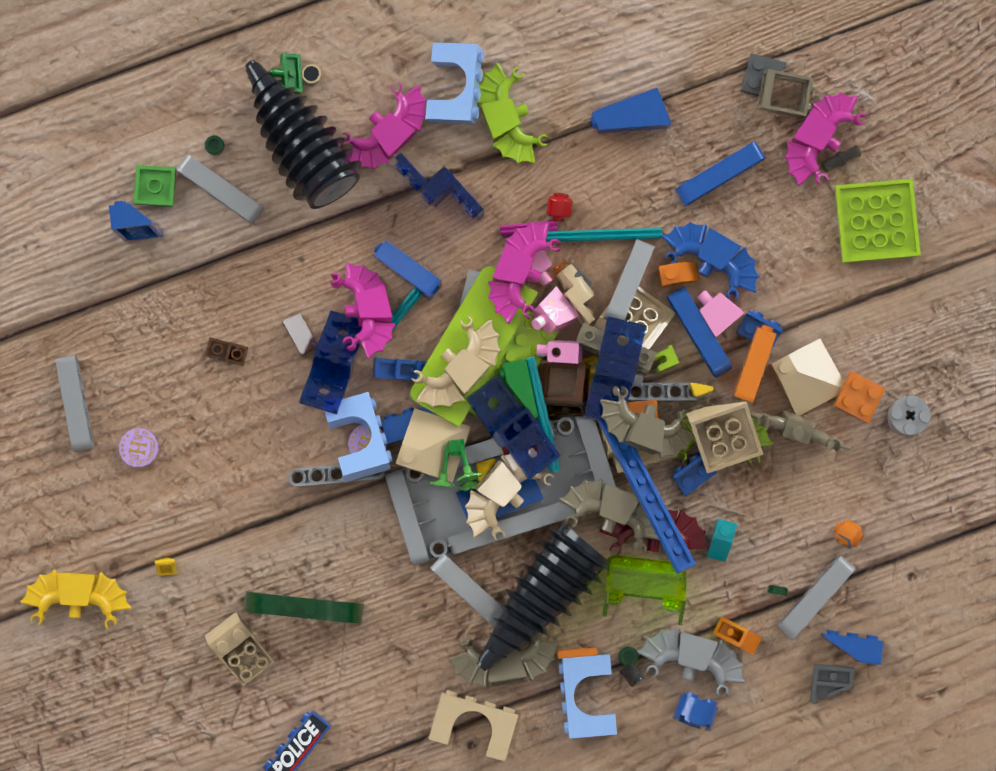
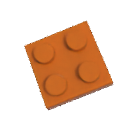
M849 371L833 406L865 423H870L886 388L853 371Z

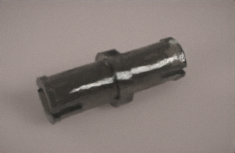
M854 145L843 152H836L835 156L821 161V166L827 173L838 166H845L846 162L860 157L861 152L857 145Z

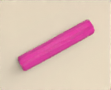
M557 221L534 222V224L538 225L548 222V231L558 230ZM530 223L500 226L501 236H512L516 228H525Z

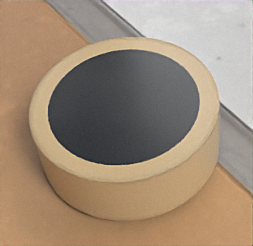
M309 64L303 68L302 78L307 84H317L321 79V71L318 66Z

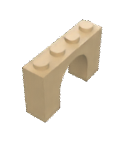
M447 690L446 693L442 692L429 740L448 745L455 720L465 712L477 711L485 715L492 726V735L486 756L505 761L518 718L515 709L505 706L503 709L496 708L495 703L485 701L482 704L476 702L477 698L468 695L465 698L458 697L457 692Z

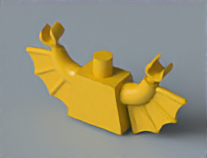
M53 570L47 575H39L34 584L27 586L26 596L20 600L22 604L39 608V611L30 618L32 622L38 616L40 619L38 625L45 620L44 612H47L49 607L56 603L70 605L69 617L81 618V606H91V604L98 606L102 610L103 615L106 616L105 627L107 629L110 628L109 620L114 621L115 627L117 625V618L111 615L112 611L131 609V606L126 601L127 591L120 589L116 579L107 578L102 572L98 576L93 574L57 573L56 570Z

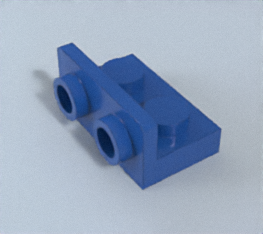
M753 310V312L748 311L736 333L752 341L756 327H762V324L774 328L772 332L776 333L774 346L783 331L780 328L781 325L774 320L767 321L763 318L764 315L756 310Z
M699 453L689 459L691 462L686 467L681 465L673 471L675 475L671 478L684 496L717 474L716 471L707 474Z

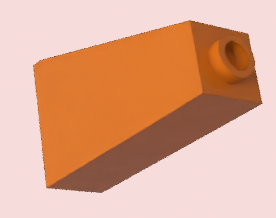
M763 324L762 327H756L733 390L735 397L753 403L776 337V333L772 332L774 328Z

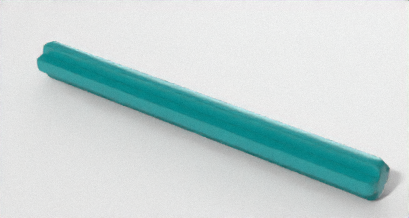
M662 229L548 231L546 239L547 242H550L552 239H557L560 242L662 238Z
M535 357L526 358L538 414L537 421L544 452L548 454L546 461L549 472L555 473L560 471V465Z

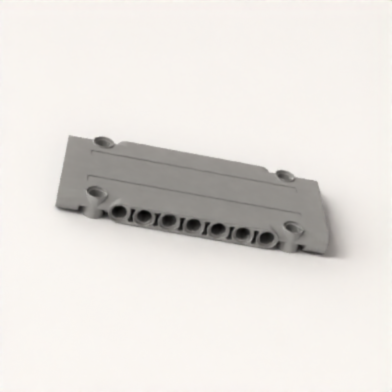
M588 410L587 417L569 416L553 422L550 421L560 471L550 473L547 461L545 460L539 473L547 472L554 477H546V482L551 483V485L543 484L539 479L536 480L544 499L496 518L498 521L497 526L505 533V537L502 536L501 532L496 534L498 541L566 520V517L570 514L574 515L576 513L574 509L559 501L560 498L568 494L570 486L577 487L584 480L595 482L602 479L603 484L616 487L591 410ZM562 422L570 423V431L563 432L560 429ZM539 425L465 447L468 465L471 466L473 473H477L476 463L491 458L496 459L495 464L498 461L504 463L501 456L509 455L515 449L527 451L534 448L536 452L545 454ZM462 457L453 483L449 482L455 485V488L430 484V481H438L439 478L421 473L418 479H413L410 476L411 469L402 468L385 474L413 566L440 558L442 554L438 555L433 551V547L437 543L443 544V553L447 556L496 542L491 535L492 527H488L474 538L472 529L469 524H466L467 519L456 492L461 491L458 489V486L464 483L457 482V479L464 475Z

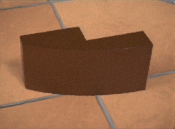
M209 337L204 356L244 366L248 347Z

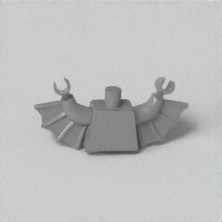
M676 627L671 631L661 629L656 636L647 637L644 647L637 651L638 654L655 662L644 671L645 674L649 669H652L654 674L651 678L658 674L659 666L662 667L667 661H677V664L685 666L682 678L694 680L696 669L701 671L708 670L714 674L716 683H718L716 690L718 698L720 697L719 690L721 689L726 692V697L728 695V688L724 686L725 681L745 682L742 677L743 664L737 660L736 651L728 648L723 640L718 644L716 641L681 631L679 634V629Z

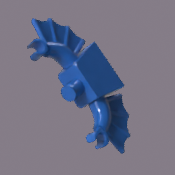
M689 222L682 227L674 226V229L669 234L662 235V238L675 249L674 253L669 252L663 258L664 260L666 257H670L672 262L669 264L675 263L678 256L681 257L687 253L698 255L696 259L703 263L698 270L699 274L708 278L714 269L719 273L723 270L729 277L730 290L727 292L726 298L729 299V295L732 294L735 296V302L737 301L739 292L736 290V287L753 293L757 292L755 284L759 275L755 270L756 260L749 256L746 247L736 255L741 246L710 227L706 232L707 224L696 225Z

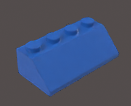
M116 201L114 205H109L111 229L124 241L163 237V233L150 219L132 205L126 203V201Z

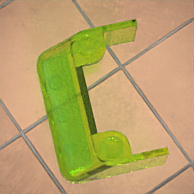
M613 555L608 558V561H610L608 563L610 571L606 570L602 616H607L608 604H620L624 596L662 600V605L666 610L678 612V625L682 626L686 605V571L676 574L670 561Z

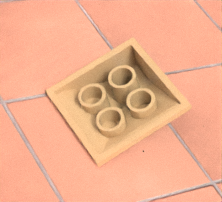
M638 286L622 326L604 319L609 307L608 305L593 327L650 349L676 313Z
M821 339L769 365L794 414L799 416L838 396L844 384Z
M747 402L708 406L686 413L707 474L763 455Z
M414 408L396 465L439 478L443 470L444 446H449L448 441L464 439V443H466L471 426L461 424L460 427H457L440 416ZM452 453L449 454L446 473L448 474L447 481L453 483L461 456H452Z

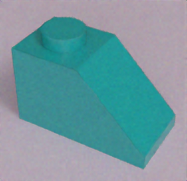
M719 518L716 519L706 557L726 562L735 536L737 523Z

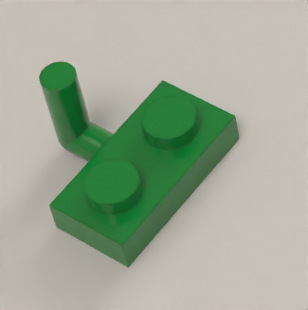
M282 53L280 55L281 69H271L268 72L273 77H281L282 85L285 88L295 87L293 94H301L303 92L301 55Z

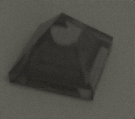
M630 663L620 671L632 687L644 679L640 668L633 663Z

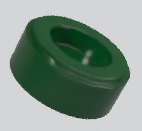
M213 135L206 139L205 149L210 155L217 156L224 151L225 144L222 138Z
M769 585L767 593L787 596L788 589L786 587Z
M627 646L620 650L618 657L623 665L633 666L637 663L639 655L636 649Z

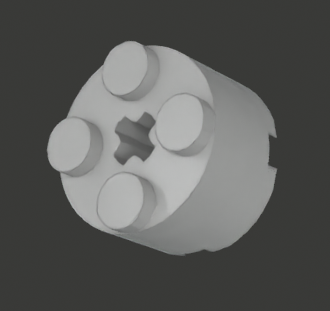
M913 395L894 401L890 405L887 415L888 425L891 430L902 436H913L922 432L928 426L931 419L928 405L922 399ZM910 412L912 415L911 419L907 420L905 417Z

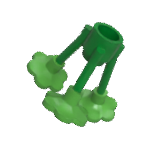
M464 439L448 441L449 446H444L445 457L442 473H440L438 481H430V484L455 488V485L447 482L448 474H446L449 454L452 453V456H461L464 465V475L457 479V482L464 483L458 486V489L463 491L474 489L479 483L475 479L481 477L482 474L473 473L471 466L468 465Z

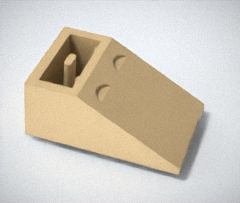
M237 612L205 635L209 647L243 686L275 663Z

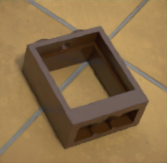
M540 360V365L537 368L545 401L559 400L584 402L587 404L591 365L586 363H561ZM550 368L577 370L575 398L548 396Z

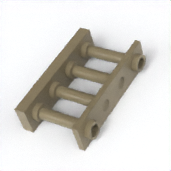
M583 323L576 342L583 344L582 350L645 375L650 371L657 354L655 351Z

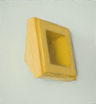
M495 458L476 463L477 473L482 474L481 477H478L479 482L492 469L496 462Z
M163 558L155 561L158 576L176 575L178 573L175 559Z

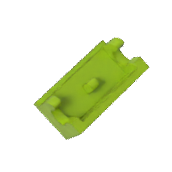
M672 345L656 354L654 362L660 359L659 362L661 364L657 366L655 373L658 375L679 364Z

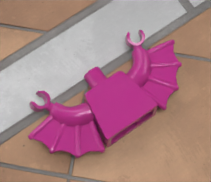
M399 82V91H394L391 85V91L397 96V108L394 114L390 112L385 117L378 111L370 116L369 120L375 125L371 131L372 136L366 139H354L349 133H342L348 136V142H345L344 145L348 143L353 144L351 148L353 155L349 159L350 162L361 161L360 168L370 167L372 169H375L380 164H388L387 156L392 159L417 134L415 129L418 131L422 130V122L426 118L425 103L427 99L422 96L420 85L405 95L401 93L402 85Z
M840 92L836 96L825 95L820 102L812 104L813 109L792 141L787 142L788 152L785 155V159L789 163L788 173L796 178L798 186L813 173L815 174L814 180L817 184L822 185L819 180L820 176H823L826 181L829 180L827 174L819 171L820 168L816 162L817 156L825 146L836 152L841 142L833 138L832 135L837 129L836 126L841 122L853 121L856 126L866 124L859 120V117H867L865 113L852 115V110L858 96L849 97Z
M531 222L525 228H516L515 233L508 239H505L507 243L494 272L493 280L488 282L490 286L488 299L494 303L495 313L502 315L507 324L511 322L520 308L528 320H530V317L526 314L528 311H533L536 315L533 306L525 304L526 302L522 299L520 292L527 279L536 283L540 279L542 272L532 269L535 254L547 249H551L554 252L562 250L561 248H553L555 243H561L557 239H552L550 243H546L549 228L548 222L542 225Z
M347 262L346 279L342 280L338 273H332L331 277L336 281L330 280V284L333 288H339L343 285L344 288L354 292V305L344 307L346 318L357 316L362 330L355 335V338L346 337L343 340V344L346 345L349 342H353L347 347L349 351H353L356 348V344L361 343L366 357L369 359L374 353L384 351V345L393 339L392 330L396 325L392 323V314L385 288L386 284L380 281L378 273L367 270L364 265L354 266Z

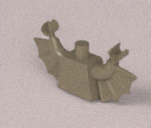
M615 386L613 388V394L619 397L618 402L605 399L600 400L603 407L601 418L606 421L608 432L615 435L619 443L650 454L659 453V458H662L666 455L675 457L680 450H687L690 440L694 438L691 431L682 427V422L688 421L687 414L683 419L681 417L685 411L684 409H679L676 413L677 419L670 425H665L664 420L655 417L657 407L654 405L646 404L644 413L634 414L629 410L627 400H625V397L628 395V389L624 386H621V393H619L618 387Z
M782 410L780 417L768 415L764 412L750 411L751 417L758 420L757 425H765L766 429L769 427L777 429L783 437L807 445L813 441L827 447L828 450L834 449L836 452L840 448L851 450V447L847 446L845 442L816 429L817 421Z
M602 479L595 482L584 480L577 487L570 486L568 494L559 499L560 502L576 512L574 515L570 514L566 517L565 523L569 518L575 520V523L570 528L577 525L579 517L584 516L588 512H596L598 516L605 518L601 528L604 531L613 533L616 523L621 525L627 524L633 529L634 537L636 538L633 548L636 553L637 547L640 545L643 546V552H646V546L642 542V538L659 540L637 496L611 485L603 484Z
M538 633L533 636L536 644L529 643L521 651L514 650L507 655V658H503L490 670L484 671L476 664L480 654L477 653L475 648L471 647V640L468 635H465L467 642L461 643L460 639H458L460 647L463 650H467V652L450 658L448 661L455 666L456 675L466 678L469 685L478 684L483 688H487L488 674L490 687L527 682L526 673L530 681H533L537 675L546 673L548 665L556 660L554 651L559 643L539 642L538 639L543 634Z

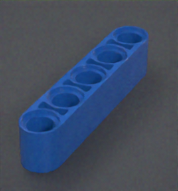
M754 141L678 186L675 191L683 204L687 206L760 163L766 157L757 142Z
M682 287L668 295L667 299L712 375L717 378L733 369L728 357L686 288Z

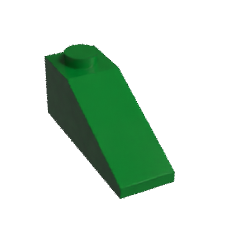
M526 359L500 364L498 369L499 379L503 380L505 387L530 418L538 417Z

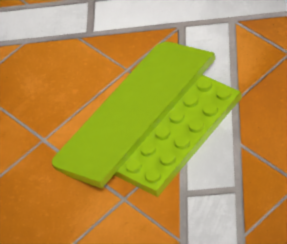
M491 266L483 268L421 373L425 377H440L445 373L444 369L448 365L441 357L448 348L456 355L462 349H467L469 345L468 331L463 330L461 319L467 325L470 323L468 316L472 318L473 330H477L487 321L492 320L493 329L500 335L497 339V344L501 351L495 358L496 366L490 365L489 371L466 396L463 395L464 401H457L451 407L438 405L431 408L425 402L418 403L417 398L426 386L424 382L422 384L414 383L410 396L414 402L457 427H460L467 413L470 412L501 431L515 408L517 401L505 387L503 380L499 379V365L535 357L538 367L540 360L544 356H537V345H548L550 340L555 339L559 330L548 334L543 328L540 330L534 329L531 322L535 318L530 311L526 313L530 317V320L525 318L521 308L518 309L509 324L506 323L502 315L496 314L494 303L488 299L490 295L488 282L493 280L496 268ZM524 285V287H521L520 295L526 302V305H531L538 292Z

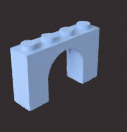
M433 43L431 62L439 67L461 68L464 70L467 80L464 91L457 98L452 100H427L425 119L430 123L475 125L476 119L479 117L477 102L481 97L479 81H482L483 77L481 62L484 61L485 57L484 50L478 44Z
M368 392L323 405L329 429L357 423L364 425L372 433L370 443L366 448L357 453L338 458L345 482L391 469L389 464L393 462L390 450L386 451L384 447L387 444L385 433H380L379 427H382L380 416H375L374 410L377 409L375 399L370 398Z
M610 654L562 658V662H559L558 665L559 674H563L564 682H560L561 694H565L566 702H562L563 714H567V722H564L565 734H569V739L616 735L615 713L589 715L580 711L574 701V690L582 679L589 676L612 674Z

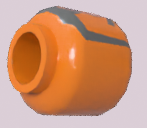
M848 519L842 523L838 522L833 530L836 533L835 541L847 548L857 547L864 537L862 527Z

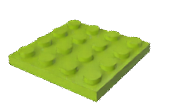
M913 179L835 185L842 263L921 256Z

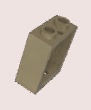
M771 69L763 71L757 110L797 118L806 117L811 108L809 98L814 91L813 78ZM774 79L802 84L798 110L770 105Z

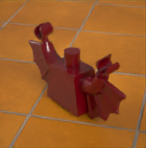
M683 509L680 510L679 514L678 511L668 510L688 550L709 549L705 541L706 531L698 526L696 517L688 516ZM616 523L613 533L602 529L599 530L600 533L618 539L617 543H613L610 547V551L613 547L619 548L616 556L621 553L622 544L634 536L633 529L627 524L621 525ZM644 537L643 539H648L647 551L658 553L660 541Z

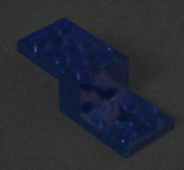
M402 153L395 157L397 171L403 177L407 176L409 178V184L415 191L420 190L422 192V198L429 206L432 204L434 207H437L452 193V197L459 205L461 203L465 205V211L472 219L476 218L479 221L484 216V209L445 166L426 181Z
M330 311L313 355L312 369L301 394L300 404L337 415L352 376L356 355L361 344L357 343L356 348L353 351H349L347 347L353 342L344 345L343 340L346 337L355 338V335L362 330V327L359 326L358 318H346L345 314ZM344 330L347 331L348 334L341 335L339 334V331ZM327 389L329 393L322 394L319 390Z
M607 317L584 417L606 422L601 418L603 407L600 400L604 397H610L613 401L618 402L619 397L613 394L615 386L619 388V393H621V386L628 389V395L625 397L628 404L647 325ZM619 336L627 337L628 344L624 346L619 345L617 338Z
M499 375L494 376L465 398L497 445L506 447L527 479L534 477L561 456L527 407L519 406ZM491 397L497 399V406L495 408H491L488 404ZM533 445L538 450L535 457L529 455V448Z

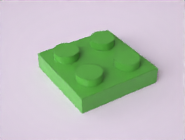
M137 165L134 204L174 207L176 168Z

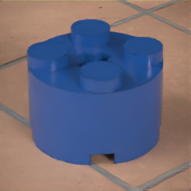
M691 692L680 695L673 718H679V722L699 729L700 726H706L705 730L711 731L718 707H716L717 702L710 699L700 700L698 695Z

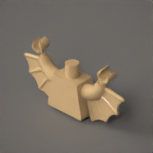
M468 316L470 323L467 325L461 319L463 330L468 331L469 345L466 350L462 349L457 355L449 348L442 354L441 357L448 365L444 369L445 373L440 377H425L420 371H414L415 374L420 375V378L418 380L411 379L416 384L426 383V386L417 398L418 403L425 402L431 408H434L438 405L451 407L457 401H464L463 395L466 396L489 371L490 365L496 366L495 358L501 351L497 344V339L500 335L493 329L492 320L487 321L477 330H473V321L470 316Z
M531 448L527 451L515 449L509 455H502L501 458L504 463L498 461L474 488L481 494L473 490L470 491L469 502L465 505L468 512L466 524H469L472 528L474 538L488 527H492L491 535L496 541H498L496 538L498 532H501L502 536L505 537L504 531L497 526L496 513L499 506L505 507L508 502L515 508H518L523 503L524 499L517 494L522 487L521 482L526 479H539L541 483L551 485V483L546 482V477L554 476L547 472L539 473L541 466L548 457L547 453L540 454L534 448Z

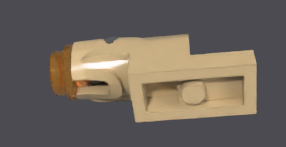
M564 259L553 268L556 272L555 276L559 279L564 290L567 289L564 297L580 315L577 320L581 325L583 323L590 325L595 318L593 317V312L588 307H585L584 304L594 296L593 291L590 289L591 281L578 268Z

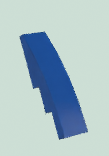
M374 358L373 378L413 381L411 379L413 378L417 380L419 375L415 374L414 371L418 370L421 372L427 361Z

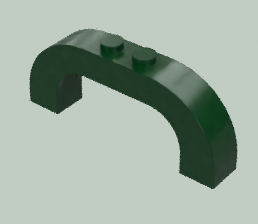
M246 591L244 602L245 612L347 623H362L364 603L321 600Z

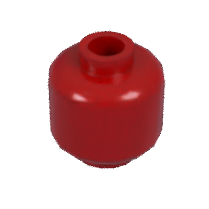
M553 193V196H550L547 201V215L553 217V221L564 222V218H569L572 214L573 200L569 198L568 194Z

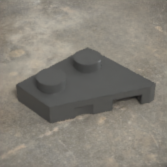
M751 53L741 92L759 96L763 71L767 69L782 71L786 67L787 62Z
M814 664L810 702L815 703L824 697H831L840 691L844 692L853 687L854 667Z

